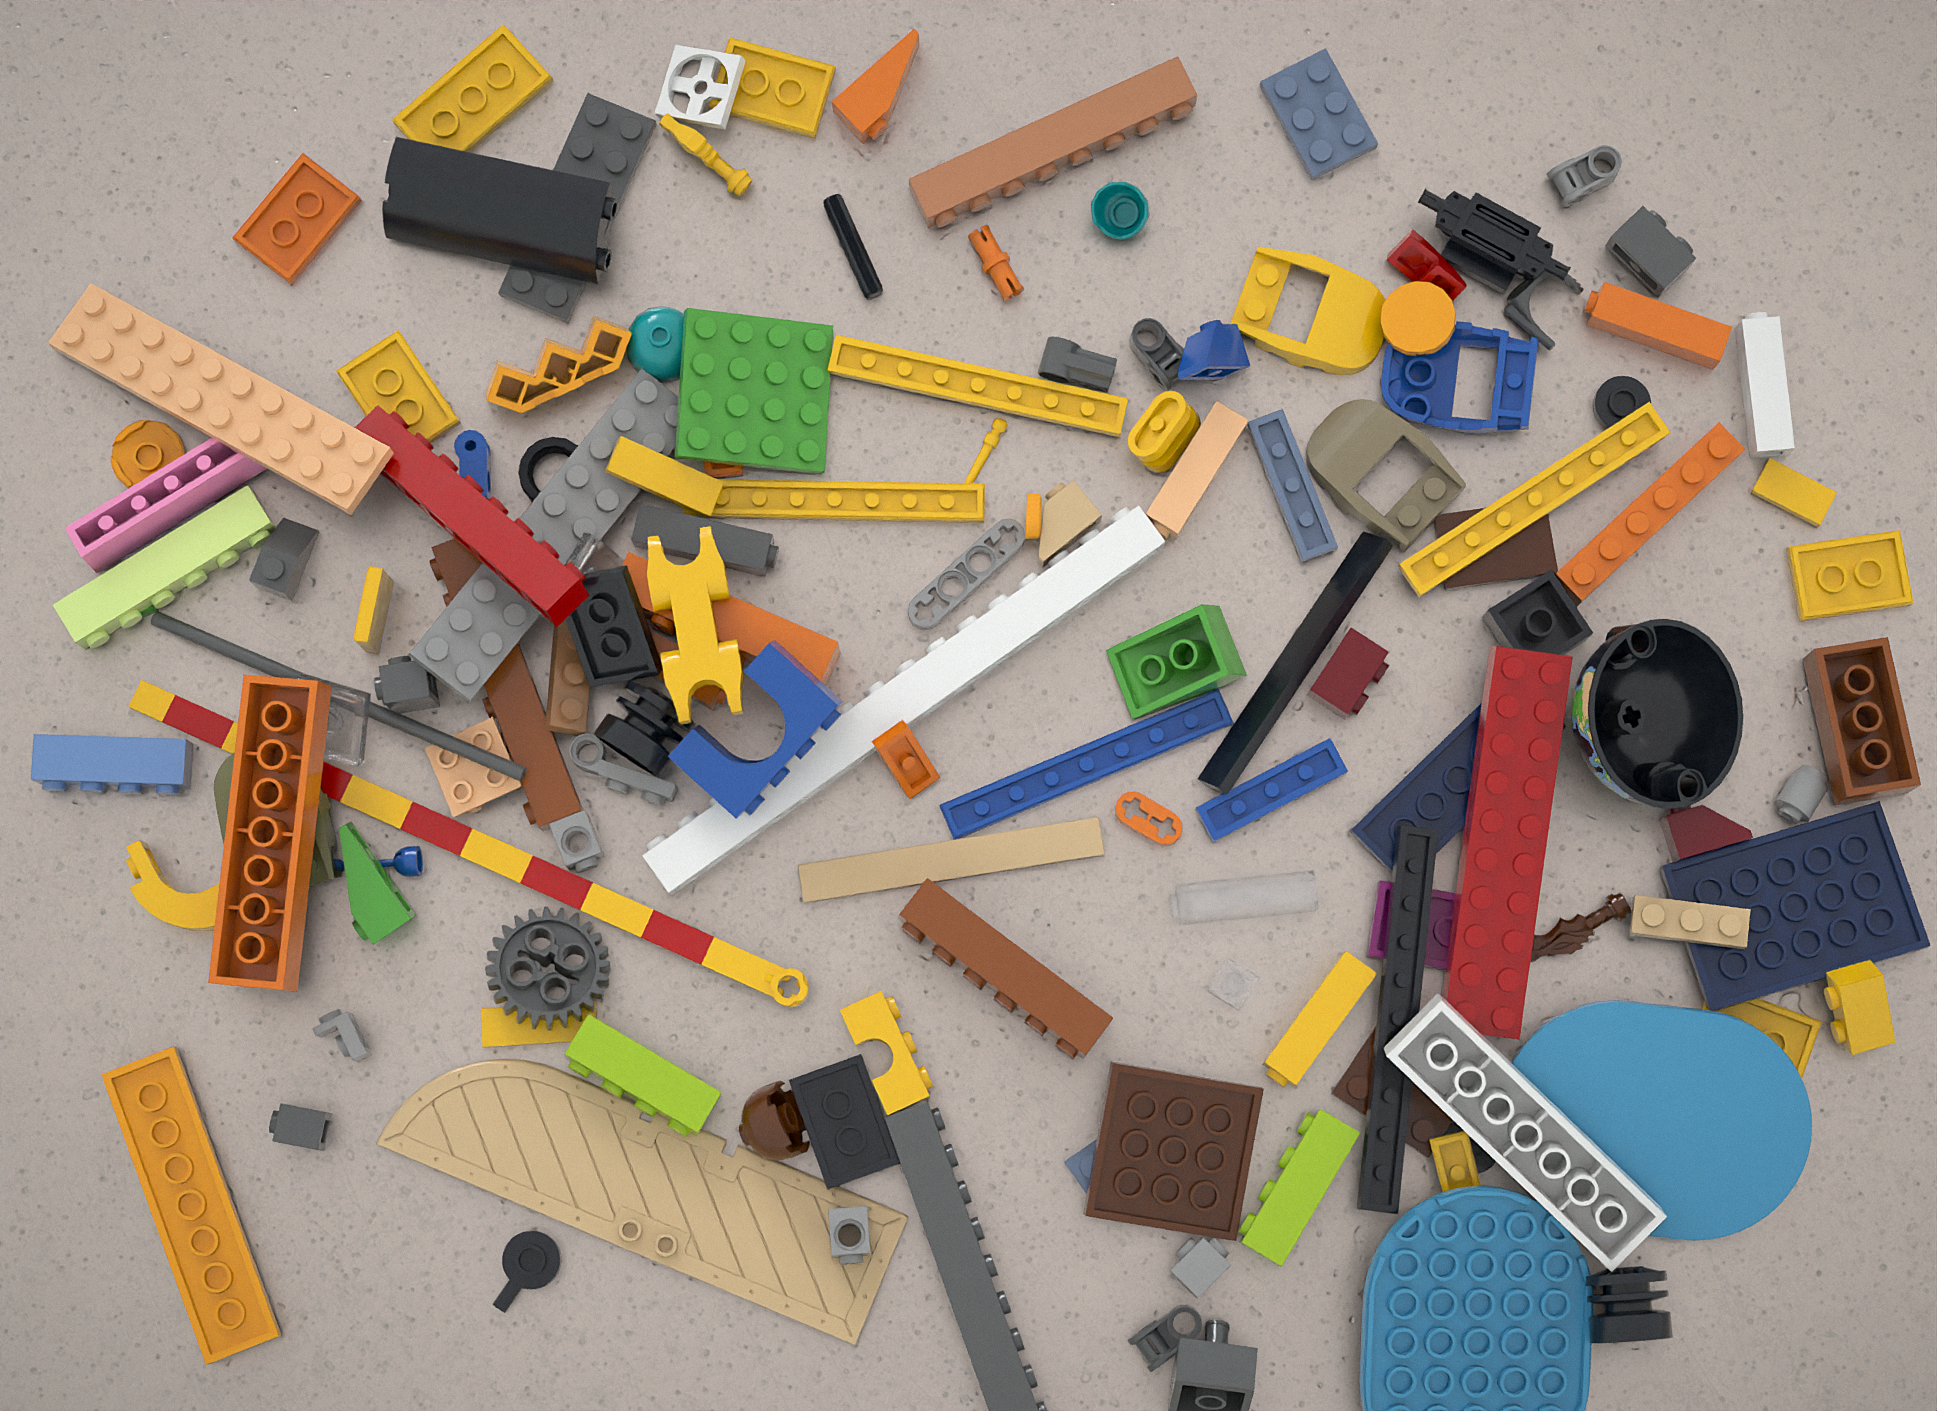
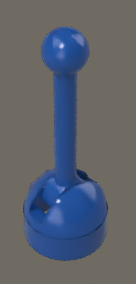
M420 846L401 848L395 853L393 859L379 860L383 867L393 866L402 876H421L423 872V856ZM334 859L335 870L341 869L342 873L345 870L344 862L341 859Z

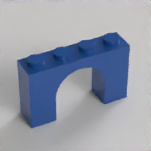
M776 640L769 642L744 672L775 699L783 712L785 734L777 751L772 756L761 760L742 759L729 752L701 725H698L668 755L677 766L736 819L744 812L751 816L764 802L765 798L760 794L766 787L771 784L776 788L790 773L786 765L796 755L801 760L816 744L811 737L819 728L822 727L827 731L842 715L837 711V708L843 701Z

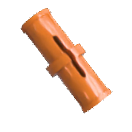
M984 225L980 227L981 232L978 229L974 230L968 235V239L972 242L984 263L982 265L984 273L990 274L1002 295V299L1008 301L1012 299V294L1016 297L1025 289L1020 284L1009 264V255L1007 252H1002L990 231V227Z

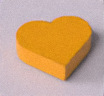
M1027 493L1025 539L1038 540L1040 538L1042 497H1040V494Z

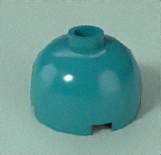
M659 306L648 308L636 316L628 329L632 334L626 350L628 359L637 373L642 368L646 373H649L661 382H673L680 379L684 314L675 308Z

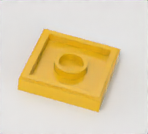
M373 566L367 568L353 639L365 652L379 654L394 581L383 568Z

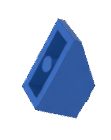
M1213 320L1202 324L1199 327L1200 332L1187 338L1177 373L1179 380H1222L1250 367L1251 365L1238 325L1222 324L1221 320Z

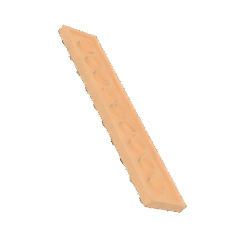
M92 283L87 287L48 342L52 349L350 515L353 514L394 454L387 445Z

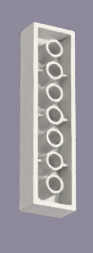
M1439 993L1384 1047L1386 1056L1611 1272L1667 1217L1658 1203Z

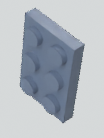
M1326 48L1260 81V88L1311 181L1377 148L1378 142Z

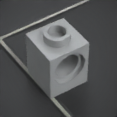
M586 810L549 824L564 864L569 870L576 868L577 873L589 870L598 865L597 859L604 857L600 842ZM576 834H584L588 837V846L581 853H573L569 850V841Z
M867 1206L828 1209L832 1258H840V1265L863 1263V1256H870ZM854 1226L860 1231L861 1239L858 1244L852 1247L841 1244L838 1234L843 1227Z

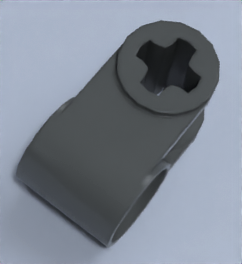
M1144 318L1133 327L1129 339L1130 348L1147 368L1155 382L1163 390L1168 391L1172 388L1171 383L1179 378L1177 372L1184 348L1172 338L1160 322L1152 318ZM1144 330L1151 331L1155 334L1157 343L1152 346L1142 345L1137 338V334Z
M1179 1305L1157 1321L1154 1320L1128 1339L1130 1345L1137 1346L1149 1363L1148 1370L1152 1372L1176 1355L1179 1338L1195 1339L1202 1328V1319L1194 1307ZM1188 1312L1194 1316L1196 1325L1190 1333L1181 1334L1175 1330L1173 1320L1177 1314ZM1148 1338L1153 1342L1155 1347L1158 1349V1354L1154 1351V1349L1147 1341Z

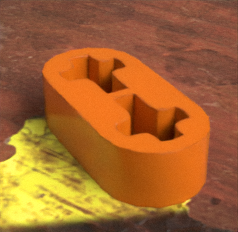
M1135 791L1122 794L1117 800L1115 815L1118 821L1127 828L1160 846H1170L1180 838L1182 822L1172 811ZM1133 800H1137L1140 802L1138 809L1148 815V817L1144 820L1137 815H1133L1131 819H1128L1124 816L1126 809L1122 807V804L1124 802L1131 804ZM1153 818L1160 823H1164L1166 819H1169L1173 822L1171 829L1175 831V834L1173 836L1167 834L1164 838H1160L1157 835L1159 829L1149 823V821Z

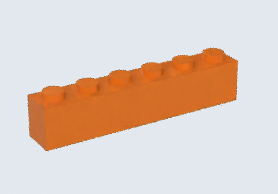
M1720 422L1555 574L1576 607L1745 450Z

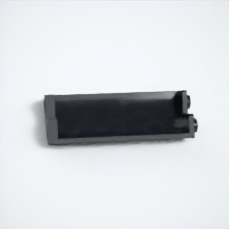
M395 138L384 182L389 184V196L387 200L383 201L382 205L383 227L386 238L594 284L599 283L602 271H608L612 252L607 247L604 232L608 221L614 220L618 208V200L613 196L610 182L405 138Z

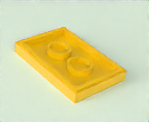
M729 37L725 53L741 55L746 60L730 115L816 139L836 72V66ZM721 64L716 83L728 85L727 71L725 66ZM713 98L709 102V110L716 107L721 100Z
M399 330L336 370L366 416L377 405L389 415L395 411L409 425L407 430L413 436L419 432L430 443L461 424Z
M1900 530L1794 545L1786 548L1799 622L1911 606L1914 604Z
M1760 998L1715 1011L1737 1017L1765 1033L1787 1054L1796 1067L1801 1079L1803 1078L1822 1021ZM1705 1000L1702 1006V1010H1708Z

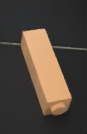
M1218 401L1213 405L1146 512V516L1165 540L1168 536L1177 540L1247 427L1248 419Z

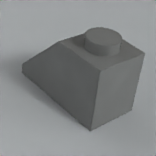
M283 518L263 544L249 581L260 590L292 601L320 531Z

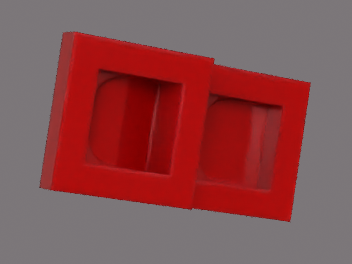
M1413 229L1388 253L1387 261L1413 282H1430L1442 288L1452 301L1467 286L1448 261Z

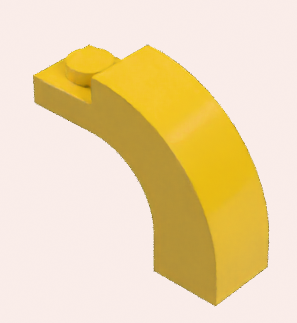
M138 840L126 847L130 855L126 859V863L136 879L142 878L143 880L129 889L137 901L149 913L166 923L182 929L214 931L219 884L199 893L177 892L166 881L147 843Z

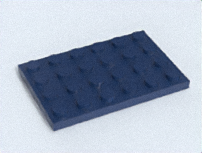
M1880 801L1660 867L1670 899L1750 909L1747 948L1737 949L1685 942L1709 1011H1718L1827 978L1826 972L1867 960H1871L1875 964L1931 946Z

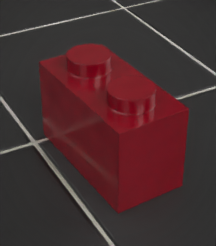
M1351 627L1309 690L1307 696L1344 720L1350 711L1358 715L1369 698L1368 695L1363 693L1371 680L1378 684L1390 666L1384 662L1389 651Z

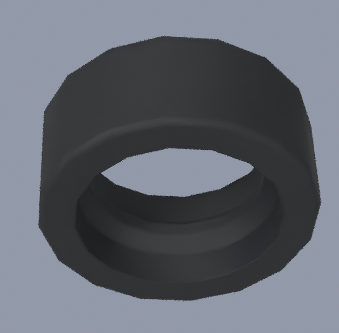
M549 437L538 440L527 448L520 460L518 475L521 487L531 502L541 492L535 485L533 478L534 467L537 462L545 455L551 453H561L570 457L578 447L577 444L566 438Z

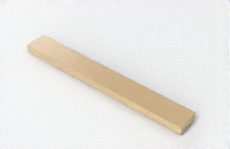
M1099 817L800 864L798 865L803 902L805 904L922 885L927 878L936 883L1104 856L1105 853Z

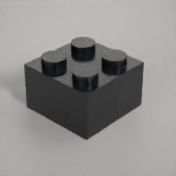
M1552 570L1488 609L1482 617L1500 646L1564 655L1585 642L1593 634V631Z

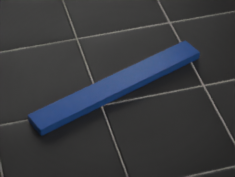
M1217 689L942 803L939 807L953 840L960 839L1232 726L1234 723L1220 690Z

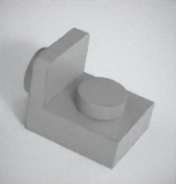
M340 1009L332 1011L319 1018L321 1024L313 1028L315 1036L320 1038L338 1030L340 1035L336 1036L335 1039L344 1057L350 1055L352 1060L359 1062L372 1056L352 1013L345 1012L342 1014Z

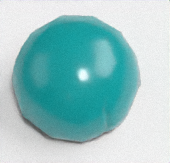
M1111 182L1106 184L1096 192L1091 202L1094 225L1107 236L1117 240L1134 237L1144 229L1150 216L1147 198L1137 187L1127 182Z

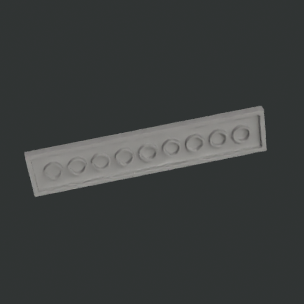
M641 368L519 519L534 533L532 538L539 544L543 540L548 542L560 556L558 560L564 566L570 562L578 568L641 490L639 487L605 473L618 438L623 436L667 457L674 450L678 396ZM482 563L410 651L408 656L469 703L540 616V613Z

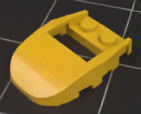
M1258 246L1230 324H1237L1240 333L1256 340L1255 347L1267 353L1270 351L1288 360V364L1300 368L1303 365L1319 368L1325 373L1335 375H1353L1369 367L1379 353L1384 339L1380 322L1381 310L1386 300L1381 291L1370 281L1318 256ZM1291 264L1329 277L1306 344L1268 331Z

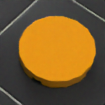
M1414 281L1399 286L1389 294L1382 306L1380 322L1385 339L1394 349L1410 356L1425 353L1428 355L1437 352L1448 343L1455 330L1456 313L1451 298L1442 288L1430 282Z
M139 420L126 426L116 436L112 445L111 466L116 478L129 489L186 454L187 449L181 436L168 424L160 421Z

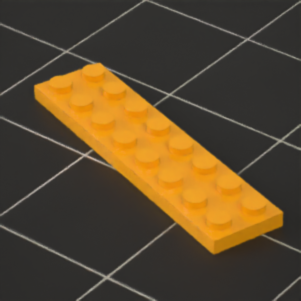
M170 1047L101 1074L205 1364L209 1365L280 1337L281 1333L177 1047Z

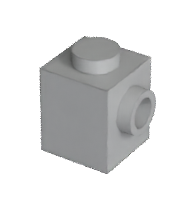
M1191 1237L1175 1253L1180 1260L1169 1271L1196 1298H1199L1231 1266L1225 1259L1230 1253L1214 1237L1209 1242L1204 1237H1201L1197 1242Z

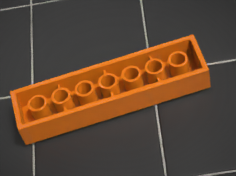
M243 675L208 983L292 992L298 991L332 686L323 682Z

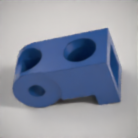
M463 431L458 435L454 443L455 453L459 458V475L462 478H465L467 475L471 476L484 490L481 494L489 500L491 498L490 447L484 436L478 431Z

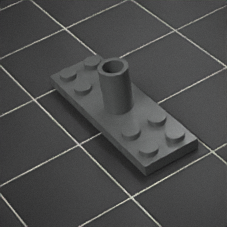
M587 93L553 170L610 182L613 196L618 200V213L655 130L656 120ZM614 220L608 221V224L604 232L605 239L607 238V235L611 229ZM510 265L498 293L501 297L568 324L587 282Z

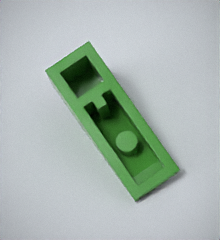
M351 821L340 827L339 833L351 914L355 918L352 925L364 941L369 939L374 945L415 917L416 914Z

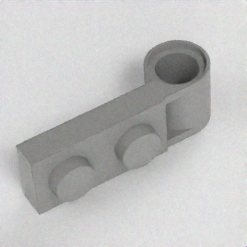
M581 734L571 742L569 754L572 761L582 771L600 776L601 779L606 780L605 787L625 794L628 788L643 792L641 799L658 805H663L664 800L674 802L678 791L675 783L606 761V748L595 735ZM586 744H594L598 747V755L591 762L579 760V750Z

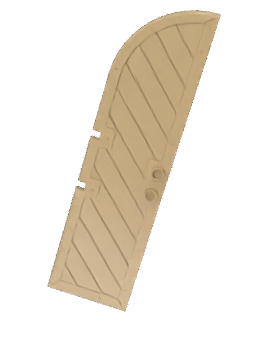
M486 1060L453 1069L436 1077L422 1086L401 1105L383 1129L376 1143L383 1148L852 1345H856L908 1219L906 1214L839 1186L827 1190L824 1180L779 1161L768 1160L755 1151L738 1145L733 1157L722 1153L727 1144V1140L702 1129L698 1136L690 1132L687 1137H684L669 1128L667 1124L670 1120L659 1113L655 1114L651 1123L640 1119L643 1112L634 1107L636 1102L623 1096L621 1098L616 1097L602 1087L559 1069L526 1060ZM867 1206L870 1256H863V1263L840 1265V1258H832L828 1209ZM845 1226L840 1230L838 1239L844 1246L852 1247L859 1243L861 1233L854 1226Z

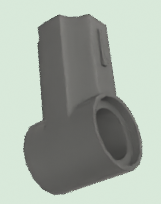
M1052 336L1047 339L1038 375L1058 383H1069L1072 381L1108 392L1117 359L1081 349L1073 341Z

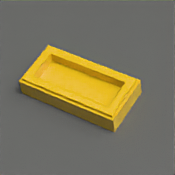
M1771 458L1766 461L1750 492L1816 527L1821 525L1837 492Z

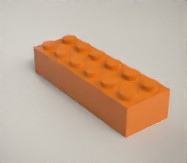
M628 552L622 566L627 565L645 618L654 624L653 628L657 631L674 637L676 628L672 608L659 611L653 610L647 579L648 560ZM733 596L727 599L712 601L718 642L737 639L742 666L744 662L751 664L769 642L776 640L827 686L841 655L837 641Z

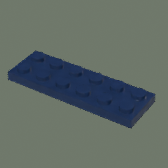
M1482 703L1351 829L1350 832L1391 874L1393 871L1397 826L1407 825L1438 830L1436 854L1465 826Z

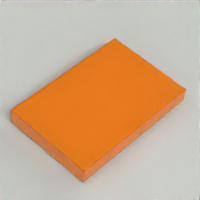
M302 153L232 239L292 286L360 204L362 199Z

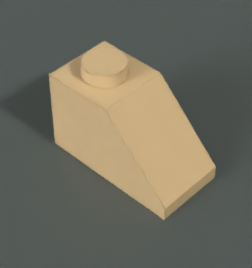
M1074 480L1066 486L1062 482L1045 495L1048 501L1044 503L1038 556V563L1042 568L1056 555L1069 548L1101 522L1102 514Z

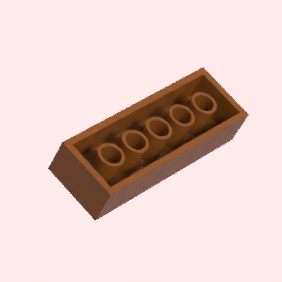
M928 878L899 914L900 921L903 923L901 926L902 931L918 944L926 940L934 946L932 954L947 966L951 967L955 962L965 970L963 977L979 990L987 986L996 993L993 999L996 1003L1010 1013L1015 1008L1027 1016L1024 1023L1042 1037L1048 1032L1058 1040L1055 1047L1072 1060L1076 1055L1084 1059L1113 1020L1112 1016Z

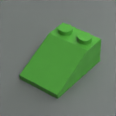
M1201 604L1106 650L1131 717L1135 720L1214 691L1247 675L1221 608L1215 605Z

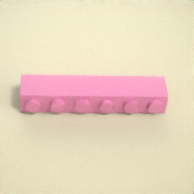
M210 438L65 527V530L81 557L98 573L267 468L214 438Z

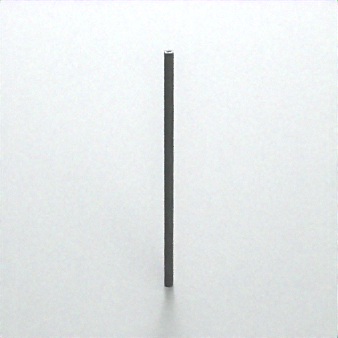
M156 611L151 618V625L273 677L317 680L328 684L159 611ZM328 684L332 686L330 701L520 782L526 776L527 768Z

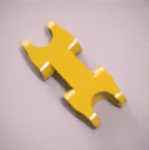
M711 526L700 528L701 544L699 555L693 562L685 566L674 565L666 560L658 535L648 537L647 579L653 610L659 611L672 608L679 649L661 652V662L665 685L672 697L680 725L691 723V696L698 688L704 685H716L724 690L732 715L743 714L742 688L744 674L738 641L735 639L718 642L712 601L730 598L725 565L715 545Z

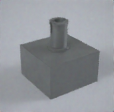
M1216 1319L1206 1322L1204 1341L1179 1338L1171 1375L1168 1411H1249L1255 1389L1258 1348L1228 1344L1230 1325L1223 1320Z

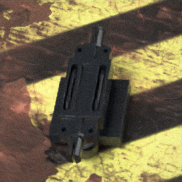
M1425 188L1418 203L1437 212L1435 227L1439 229L1442 236L1449 240L1441 253L1448 263L1502 294H1505L1514 276L1521 279L1530 278L1534 280L1544 270L1564 281L1571 268L1551 257L1553 244L1537 236L1541 227L1477 192L1472 196L1471 200L1456 191H1453L1446 199H1443Z

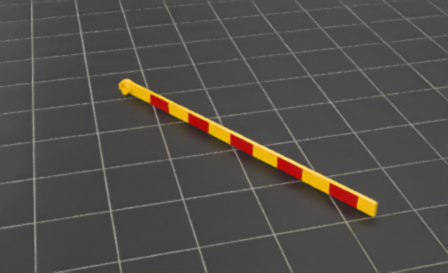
M140 681L128 706L129 708L226 752L235 753L237 722L146 681ZM323 761L321 789L323 793H327V796L335 801L769 995L782 1006L796 1007L802 1004L808 997L809 982L805 975L797 969L780 967ZM791 977L796 978V986L800 988L797 995L792 994L789 998L783 997L784 990L779 987L782 981L789 982Z

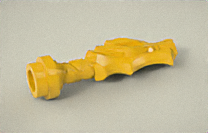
M668 113L662 117L659 122L661 128L672 134L686 152L700 158L705 166L714 169L717 174L727 181L728 187L726 190L731 194L735 193L738 196L744 193L753 181L748 176L749 172L743 168L741 171L739 169L735 170L725 160L723 161L718 154L719 152L714 150L713 146L706 142L707 139L695 129L679 124Z

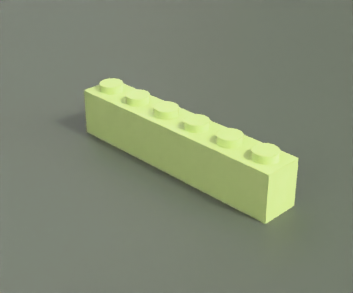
M247 485L54 603L53 607L76 644L84 650L88 647L91 649L99 647L109 640V634L120 627L126 629L137 624L142 619L140 612L151 605L156 609L168 605L174 600V594L185 587L191 589L202 584L207 579V574L218 567L224 569L239 560V554L250 547L256 549L263 546L276 526L255 492Z

